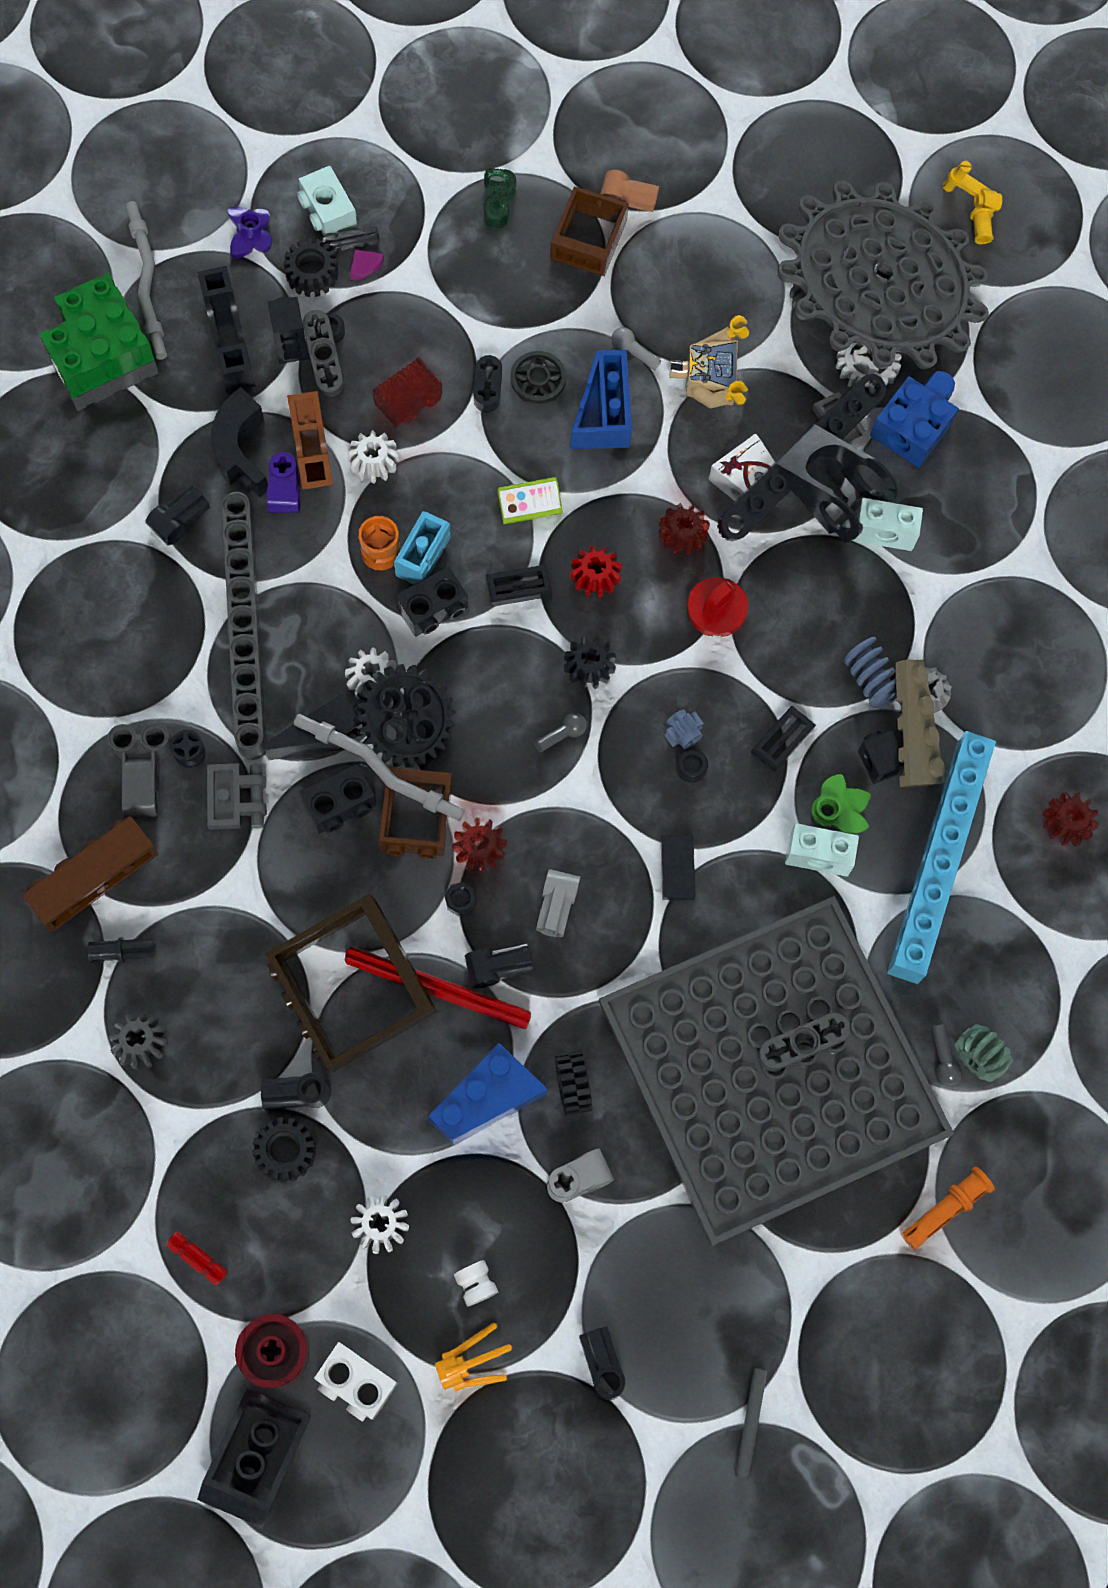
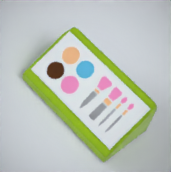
M556 477L504 486L497 489V500L503 525L563 514Z

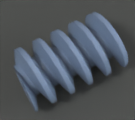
M876 637L868 638L856 645L844 659V663L847 666H852L850 673L858 677L856 681L858 686L865 687L863 689L864 696L872 697L869 701L872 708L886 706L897 701L896 679H890L896 670L894 668L886 670L883 668L890 660L888 657L877 658L883 649L882 647L871 648L877 640Z

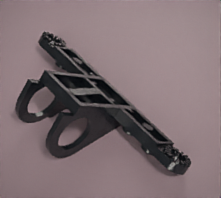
M867 374L857 380L720 516L717 528L719 529V534L722 535L721 537L731 542L744 538L792 490L829 534L836 532L844 543L856 539L862 533L863 524L859 522L854 512L859 508L862 498L868 499L870 497L873 500L891 503L898 494L895 479L881 462L843 441L885 397L886 385L883 379L876 374ZM869 382L873 386L875 385L874 389L877 392L875 397H871L866 393V383ZM858 465L872 469L882 479L886 491L879 492L871 488L862 479L858 471ZM839 472L845 476L860 494L850 506L847 504L849 501L848 497L842 493L833 481V478ZM823 501L834 503L843 513L834 521L826 512ZM733 517L739 520L738 523H740L739 527L741 528L738 533H733L729 530L727 525L729 518ZM849 519L850 528L841 525Z

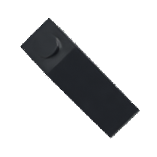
M340 694L306 716L319 723L324 721L335 726L336 731L359 742L363 738L362 735L364 734H356V731L363 727L362 723L353 721V718L357 717L358 714L343 694ZM295 725L290 726L262 745L268 760L339 751L342 749V747L331 742L326 744L315 739L314 734Z

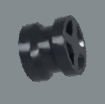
M182 730L176 733L171 740L170 748L179 765L185 768H193L203 762L206 750L201 737L196 732Z

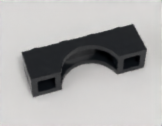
M227 266L198 271L226 393L236 391L240 387L242 389L256 387Z

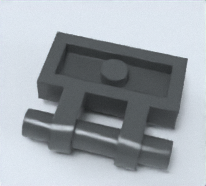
M239 763L207 765V826L209 830L241 828V816H251L252 828L264 827L267 805L263 803V789L266 788V777L263 776L262 764H251L250 775H241ZM241 789H250V803H241Z

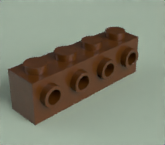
M129 816L125 820L120 819L109 827L108 832L101 838L88 841L82 847L81 852L72 859L66 858L55 866L54 872L46 878H39L33 881L22 896L52 933L159 854L134 819Z

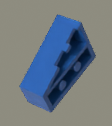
M499 1043L428 1116L429 1122L454 1146L502 1118L512 1115L534 1101L546 1097L548 1089Z

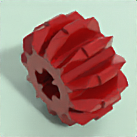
M591 545L589 553L580 549L577 556L578 559L571 561V568L573 570L570 572V579L576 581L575 588L577 591L586 589L585 595L587 598L592 592H596L597 596L601 598L603 597V590L612 594L615 588L614 585H618L621 582V575L619 573L622 571V564L616 562L617 555L615 552L606 554L607 548L605 546L600 551H596L595 547Z

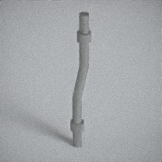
M130 201L126 204L130 219L128 226L132 238L136 239L143 262L137 296L146 323L144 325L146 337L152 343L156 359L161 360L167 357L162 339L164 332L161 323L156 319L150 299L155 262L147 239L149 232L146 222L141 219L137 203Z
M300 713L296 716L294 725L314 734L315 739L326 744L331 742L361 756L388 788L422 803L423 808L433 813L439 811L458 821L462 819L465 809L444 800L443 795L432 790L427 792L397 778L369 746L336 731L335 726L324 721L319 723Z

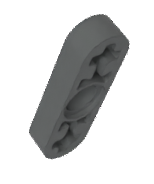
M321 310L309 311L303 318V328L316 384L322 394L333 397L342 392L345 382L332 326L325 312ZM316 319H319L320 323H322L320 329L323 338H317L315 329L311 327ZM322 346L331 348L332 354L327 360L317 359L315 354L318 348ZM326 368H330L332 377L338 379L333 382V387H328L324 383L327 381L324 370Z
M839 1013L827 1014L767 1040L759 1049L758 1061L768 1071H779L842 1043L849 1035L850 1024L846 1017ZM829 1021L833 1025L839 1024L842 1028L838 1032L839 1037H836L834 1033L825 1035L821 1039L825 1044L821 1045L818 1033L825 1031L829 1027ZM800 1033L808 1034L813 1040L812 1049L809 1051L798 1049L795 1045L796 1035ZM787 1039L790 1051L778 1058L779 1063H776L773 1059L767 1060L766 1055L769 1053V1047H772L774 1051L781 1050L786 1046L783 1040ZM790 1052H791L795 1057L791 1058V1057H790Z

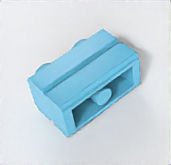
M422 511L394 561L395 575L413 585L428 578L451 538L450 523Z

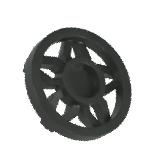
M528 352L520 356L511 369L512 388L519 398L525 402L535 404L552 402L562 393L566 384L564 365L556 356L548 352ZM532 359L530 368L520 367L524 362ZM545 360L552 362L556 367L547 368ZM516 379L523 383L522 389L518 386ZM561 379L559 386L555 390L553 383ZM529 387L533 388L528 394L525 393ZM544 388H549L551 393H547ZM537 390L540 391L541 396H535Z

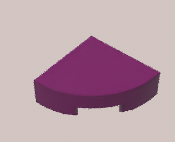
M355 249L350 280H363L365 276L378 271L384 263V254Z

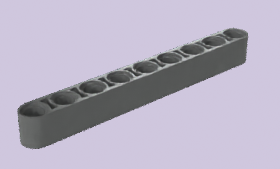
M231 492L222 500L234 738L242 757L248 760H255L264 755L262 745L267 741L254 523L248 497L241 492ZM237 508L244 509L241 513L238 514L231 513L234 509ZM237 536H245V539L240 542L233 541ZM238 564L247 565L243 570L234 569ZM241 592L249 593V595L243 599L236 598V595ZM248 620L251 622L247 627H237L241 621ZM244 649L253 650L249 656H239V653ZM246 678L255 680L250 686L240 685L241 681ZM249 707L257 709L256 712L250 716H244L241 714L244 709ZM249 737L258 738L257 743L252 746L243 745V742Z

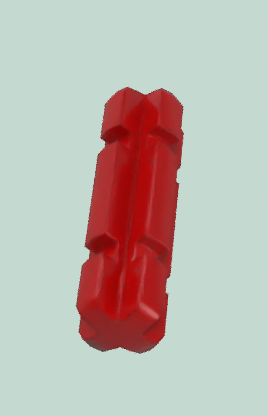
M175 1232L169 1238L166 1244L167 1248L177 1255L180 1254V1258L200 1274H206L205 1278L211 1283L219 1285L225 1279L228 1273L227 1269L219 1263H213V1258L194 1243H188L189 1239L180 1232Z

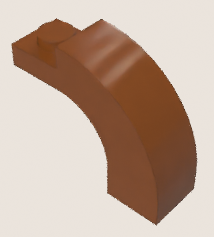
M318 392L287 395L302 490L333 485Z

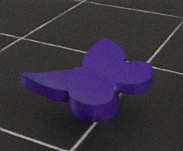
M242 207L228 208V216L237 227V233L234 235L230 245L231 257L241 258L247 256L252 252L253 248L262 253L268 252L271 249L272 240L270 234L264 228L268 226L270 221L269 212L265 209L250 211Z

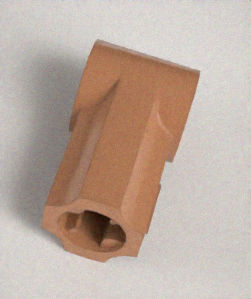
M609 170L604 176L600 195L618 198L622 202L629 203V207L653 212L659 186L630 180L629 176L620 170Z

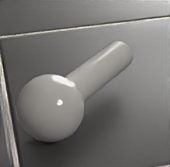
M620 327L613 332L611 342L615 349L628 350L654 371L661 364V360L635 341L634 334L630 329Z

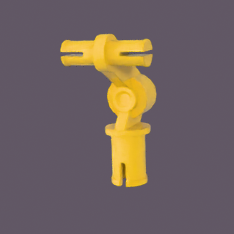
M965 160L949 172L948 179L943 183L945 185L943 189L946 192H952L958 186L974 196L973 204L975 208L970 214V219L974 221L975 243L988 244L994 240L991 218L994 211H999L1002 206V195L968 175L967 173L972 168L970 162Z

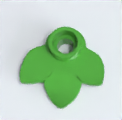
M842 774L832 776L823 783L821 796L812 804V817L819 825L825 827L834 826L843 833H861L869 827L867 821L860 814L866 808L871 794L860 789L846 788V782ZM824 807L829 808L832 811V815L825 816L821 809Z

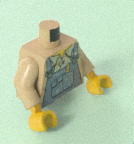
M741 315L735 316L730 322V328L726 327L696 344L690 345L687 361H670L669 378L686 379V395L693 397L708 408L733 405L734 402L738 405L744 404L746 398L742 392H747L748 388L742 381H737L738 340L734 339L735 336L741 339L748 337L749 330L743 326L748 321Z

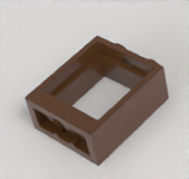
M574 186L551 241L550 259L605 277L627 222L629 203L622 202L618 198L597 194L590 189H581ZM577 211L615 223L605 249L567 237Z
M388 767L397 778L427 792L432 790L442 794L443 799L450 802L452 773ZM385 784L379 834L380 850H384L386 854L392 856H403L405 852L416 853L418 857L424 859H436L437 855L444 856L449 816L441 812L437 842L390 837L395 790L388 788Z

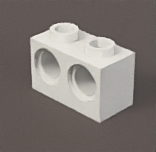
M340 1342L337 1343L314 1377L315 1380L321 1383L317 1390L335 1401L337 1396L341 1397L349 1403L346 1410L362 1422L366 1417L372 1420L375 1419L398 1384ZM344 1363L349 1368V1378L343 1384H335L331 1379V1370L336 1364ZM368 1383L374 1384L378 1389V1398L371 1405L363 1404L359 1398L360 1389Z

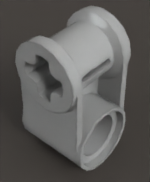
M600 1148L555 1169L549 1177L547 1191L551 1199L564 1203L585 1193L598 1190L613 1182L614 1178ZM558 1178H561L563 1182L570 1181L567 1189L568 1192H565L563 1188L556 1189L555 1186L557 1185Z

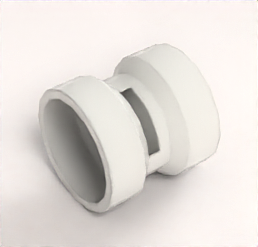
M485 1260L472 1264L453 1274L457 1284L464 1289L465 1294L463 1298L467 1307L499 1293L495 1283L488 1278L487 1273L489 1269Z

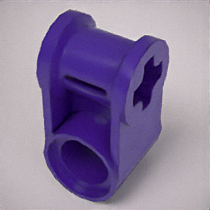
M286 452L273 455L269 461V484L267 486L268 513H300L299 472L295 458Z

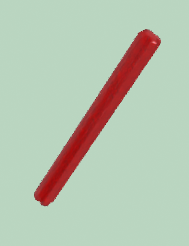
M353 946L347 950L344 959L346 964L404 985L391 960ZM415 969L429 995L521 1029L528 1027L531 1020L530 1011Z

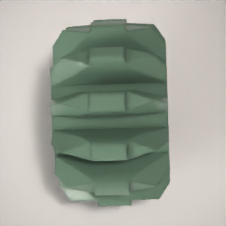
M975 1024L968 1028L954 1044L957 1057L963 1061V1065L967 1066L971 1073H975L981 1080L994 1081L1004 1074L1013 1062L1010 1049L1004 1045V1040H1001L996 1032H991L984 1025Z

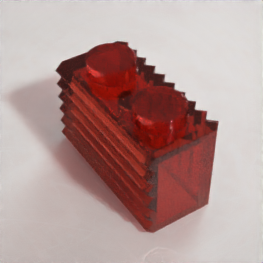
M417 357L411 364L403 367L401 371L393 374L387 381L373 389L374 404L394 427H398L403 422L404 424L412 422L421 409L426 406L433 407L436 405L443 394L442 381L420 357Z

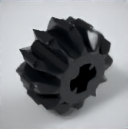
M583 636L581 638V645L573 641L570 644L571 651H566L564 654V660L567 662L564 664V672L571 673V683L581 680L580 687L582 689L586 688L587 683H591L595 690L599 687V681L607 684L610 681L609 674L615 673L616 665L613 664L616 660V654L609 652V642L599 645L598 636L593 639V642H589ZM588 660L593 661L592 665H587Z

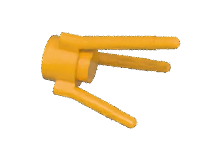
M491 1323L455 1349L442 1354L443 1360L435 1363L436 1371L444 1390L453 1387L456 1392L466 1387L507 1380L505 1374L471 1379L464 1378L470 1376L469 1368L511 1351L512 1346L510 1344L467 1361L464 1360L463 1356L456 1358L497 1328L496 1323Z

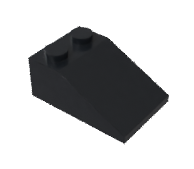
M247 1388L202 1481L197 1500L263 1528L311 1416Z

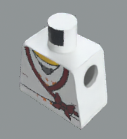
M754 434L712 465L709 480L736 501L775 461L760 438Z

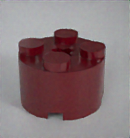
M279 1314L262 1315L250 1322L239 1334L235 1346L236 1363L242 1374L257 1386L265 1388L288 1386L300 1378L308 1365L310 1358L308 1337L304 1329L288 1317ZM276 1341V1347L281 1348V1355L275 1356L274 1361L271 1362V1357L265 1354V1349L272 1347L273 1342Z

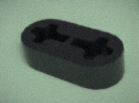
M486 355L481 357L476 363L473 396L474 405L478 410L492 412L500 404L502 363L497 357ZM487 367H492L491 379H486ZM485 389H490L491 397L489 401H483Z

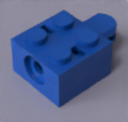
M936 371L922 385L908 376L876 418L870 437L920 468L950 428L959 408L948 401L955 389L953 377L948 373Z

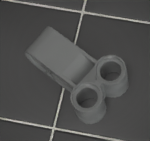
M160 723L146 725L142 729L141 734H136L135 730L129 725H116L109 731L107 739L115 755L122 760L124 818L129 816L132 818L158 817L159 760L171 754L170 743L172 738L166 727ZM126 737L132 738V742L127 747H118L121 739ZM154 737H164V741L159 746H150V741Z

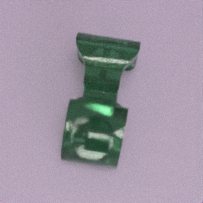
M488 168L484 173V187L493 188V194L488 196L483 204L484 222L490 228L500 229L508 223L509 201L516 195L517 180L515 174L510 170ZM493 176H499L504 178L505 180L494 181L490 178Z

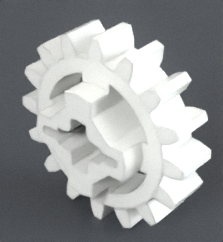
M852 343L850 347L838 352L836 356L838 359L836 369L842 370L840 374L841 379H850L849 387L853 386L857 380L867 374L880 376L886 386L888 383L893 384L901 368L899 364L901 354L895 353L893 364L883 372L884 369L874 366L870 350L859 343ZM869 382L866 383L865 387L869 388L870 393H874L875 385L873 386Z

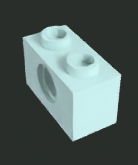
M331 166L299 178L300 191L297 192V196L303 209H309L311 213L309 215L310 220L316 231L320 230L323 236L334 234L335 237L338 236V233L357 227L355 208Z
M862 498L856 516L859 522L863 524V530L852 541L912 551L920 535L923 508Z
M795 823L789 835L785 864L848 877L855 865L859 836Z

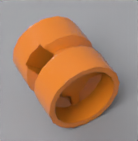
M374 516L368 518L359 528L358 538L362 559L368 567L374 570L390 569L394 566V561L401 550L398 528L387 517Z

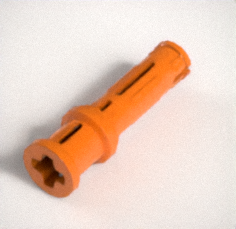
M974 1166L970 1170L971 1174L958 1185L953 1184L949 1187L948 1195L901 1233L904 1241L909 1246L911 1245L914 1251L961 1211L969 1212L973 1209V1203L985 1193H992L995 1190L993 1183L981 1169Z

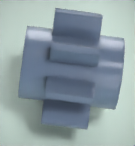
M684 709L680 710L665 723L668 729L665 730L667 733L664 736L672 747L679 744L683 749H687L698 742L703 736L700 730L703 728L704 722L696 711L690 715Z

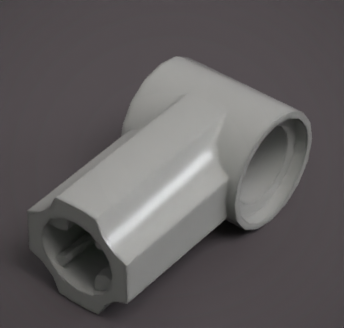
M552 869L548 870L542 895L544 900L537 921L536 931L551 937L564 936L571 904L574 905L581 876Z

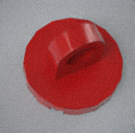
M722 577L706 578L697 583L689 594L687 603L688 619L694 628L704 635L711 637L713 635L729 636L738 631L746 620L749 608L747 595L738 584L730 579Z

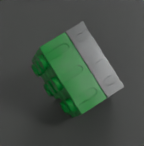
M109 272L54 297L63 323L58 324L57 327L51 330L47 329L39 333L50 362L77 411L86 408L89 404L97 403L110 397L121 389H127L147 377L150 378L159 374L149 341L145 334H142L137 320L131 310L129 311L125 299L118 287L115 286Z

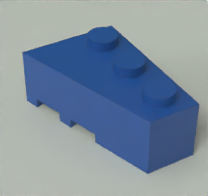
M597 350L584 395L579 405V411L571 431L570 449L630 448L632 423L627 350Z

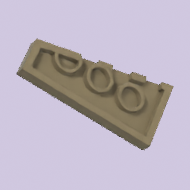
M906 659L896 662L897 702L902 705L903 711L900 717L897 718L898 730L903 732L904 747L898 748L899 762H904L905 775L899 777L900 788L946 783L944 776L945 765L941 759L940 737L935 725L934 703L930 697L928 671L924 660Z

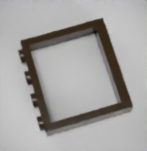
M370 893L265 953L270 961L267 964L270 975L274 981L280 980L285 989L281 995L290 1010L295 1008L301 1019L297 1021V1025L302 1035L306 1039L311 1038L316 1047L312 1053L322 1068L326 1066L327 1070L337 1071L438 1012L376 898ZM366 915L418 1009L337 1056L286 961Z

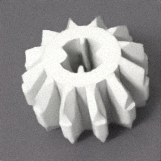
M373 429L369 437L360 433L358 436L359 441H351V451L347 453L348 462L351 463V472L353 474L358 473L361 481L367 477H370L373 484L377 480L376 477H381L386 481L388 478L387 472L395 473L397 469L395 463L399 461V453L395 451L396 443L394 440L388 441L385 432L379 437H376Z
M373 647L370 650V655H366L364 651L360 650L358 652L359 659L350 657L349 666L351 668L345 670V677L349 679L347 681L348 689L355 690V697L358 699V692L368 691L363 683L368 680L374 681V678H371L368 673L372 672L374 674L380 671L384 675V668L391 666L394 670L396 669V662L394 660L388 661L389 656L386 651L377 656L376 649Z
M381 1194L379 1205L375 1204L372 1196H368L369 1209H366L361 1204L356 1206L357 1211L363 1217H351L352 1224L362 1226L354 1230L352 1236L359 1238L366 1235L360 1243L362 1249L367 1248L371 1241H374L372 1247L374 1254H379L380 1243H384L386 1250L392 1252L393 1246L389 1240L393 1238L397 1243L402 1244L404 1239L396 1232L397 1230H409L408 1224L397 1222L408 1216L407 1211L401 1210L394 1213L399 1207L400 1202L394 1199L387 1207L386 1194ZM376 1216H381L383 1220L389 1219V1225L385 1224L386 1230L380 1233L377 1228L371 1229V1223L375 1224L374 1218Z

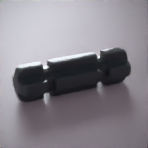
M376 226L366 227L365 231L356 229L341 232L336 237H334V234L322 237L323 246L327 243L334 252H337V248H341L342 251L362 247L367 242L368 245H372L380 241Z

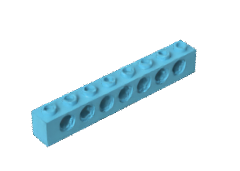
M965 731L956 745L946 783L944 784L887 974L918 984L927 974L996 744L995 740Z

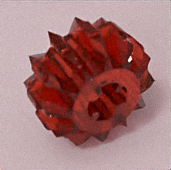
M681 503L677 505L676 510L669 507L666 510L665 516L659 520L661 529H659L658 537L659 539H664L663 546L665 549L674 547L673 553L675 555L680 550H684L687 557L691 554L692 549L699 552L702 549L703 543H706L709 539V520H703L705 516L703 510L695 513L693 504L688 509H684Z
M1067 792L1062 793L1059 799L1056 797L1052 798L1048 803L1050 808H1046L1043 811L1042 816L1048 819L1043 824V828L1053 830L1050 834V839H1055L1057 836L1061 837V846H1066L1069 841H1071L1074 847L1079 846L1082 843V839L1088 841L1093 836L1092 831L1097 829L1099 825L1093 819L1098 815V810L1089 809L1091 799L1082 802L1080 792L1075 793L1072 798ZM1067 815L1073 818L1071 822L1069 821L1070 817H1066Z
M476 817L473 827L464 821L462 823L464 832L455 831L454 838L458 842L452 844V851L458 853L456 856L457 863L467 861L466 870L471 871L474 865H478L479 873H484L485 864L495 869L497 867L495 859L503 860L505 857V852L502 849L507 846V840L500 838L503 834L501 827L492 830L493 821L491 819L486 821L483 826L481 825L480 818ZM482 841L484 849L477 850L475 842Z

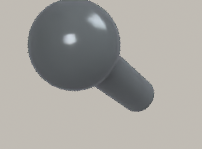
M579 713L566 715L562 726L534 742L536 750L541 753L568 736L573 738L582 736L587 729L586 719Z
M944 1023L935 1024L931 1028L940 1062L936 1068V1078L944 1086H954L962 1078V1069L952 1059Z

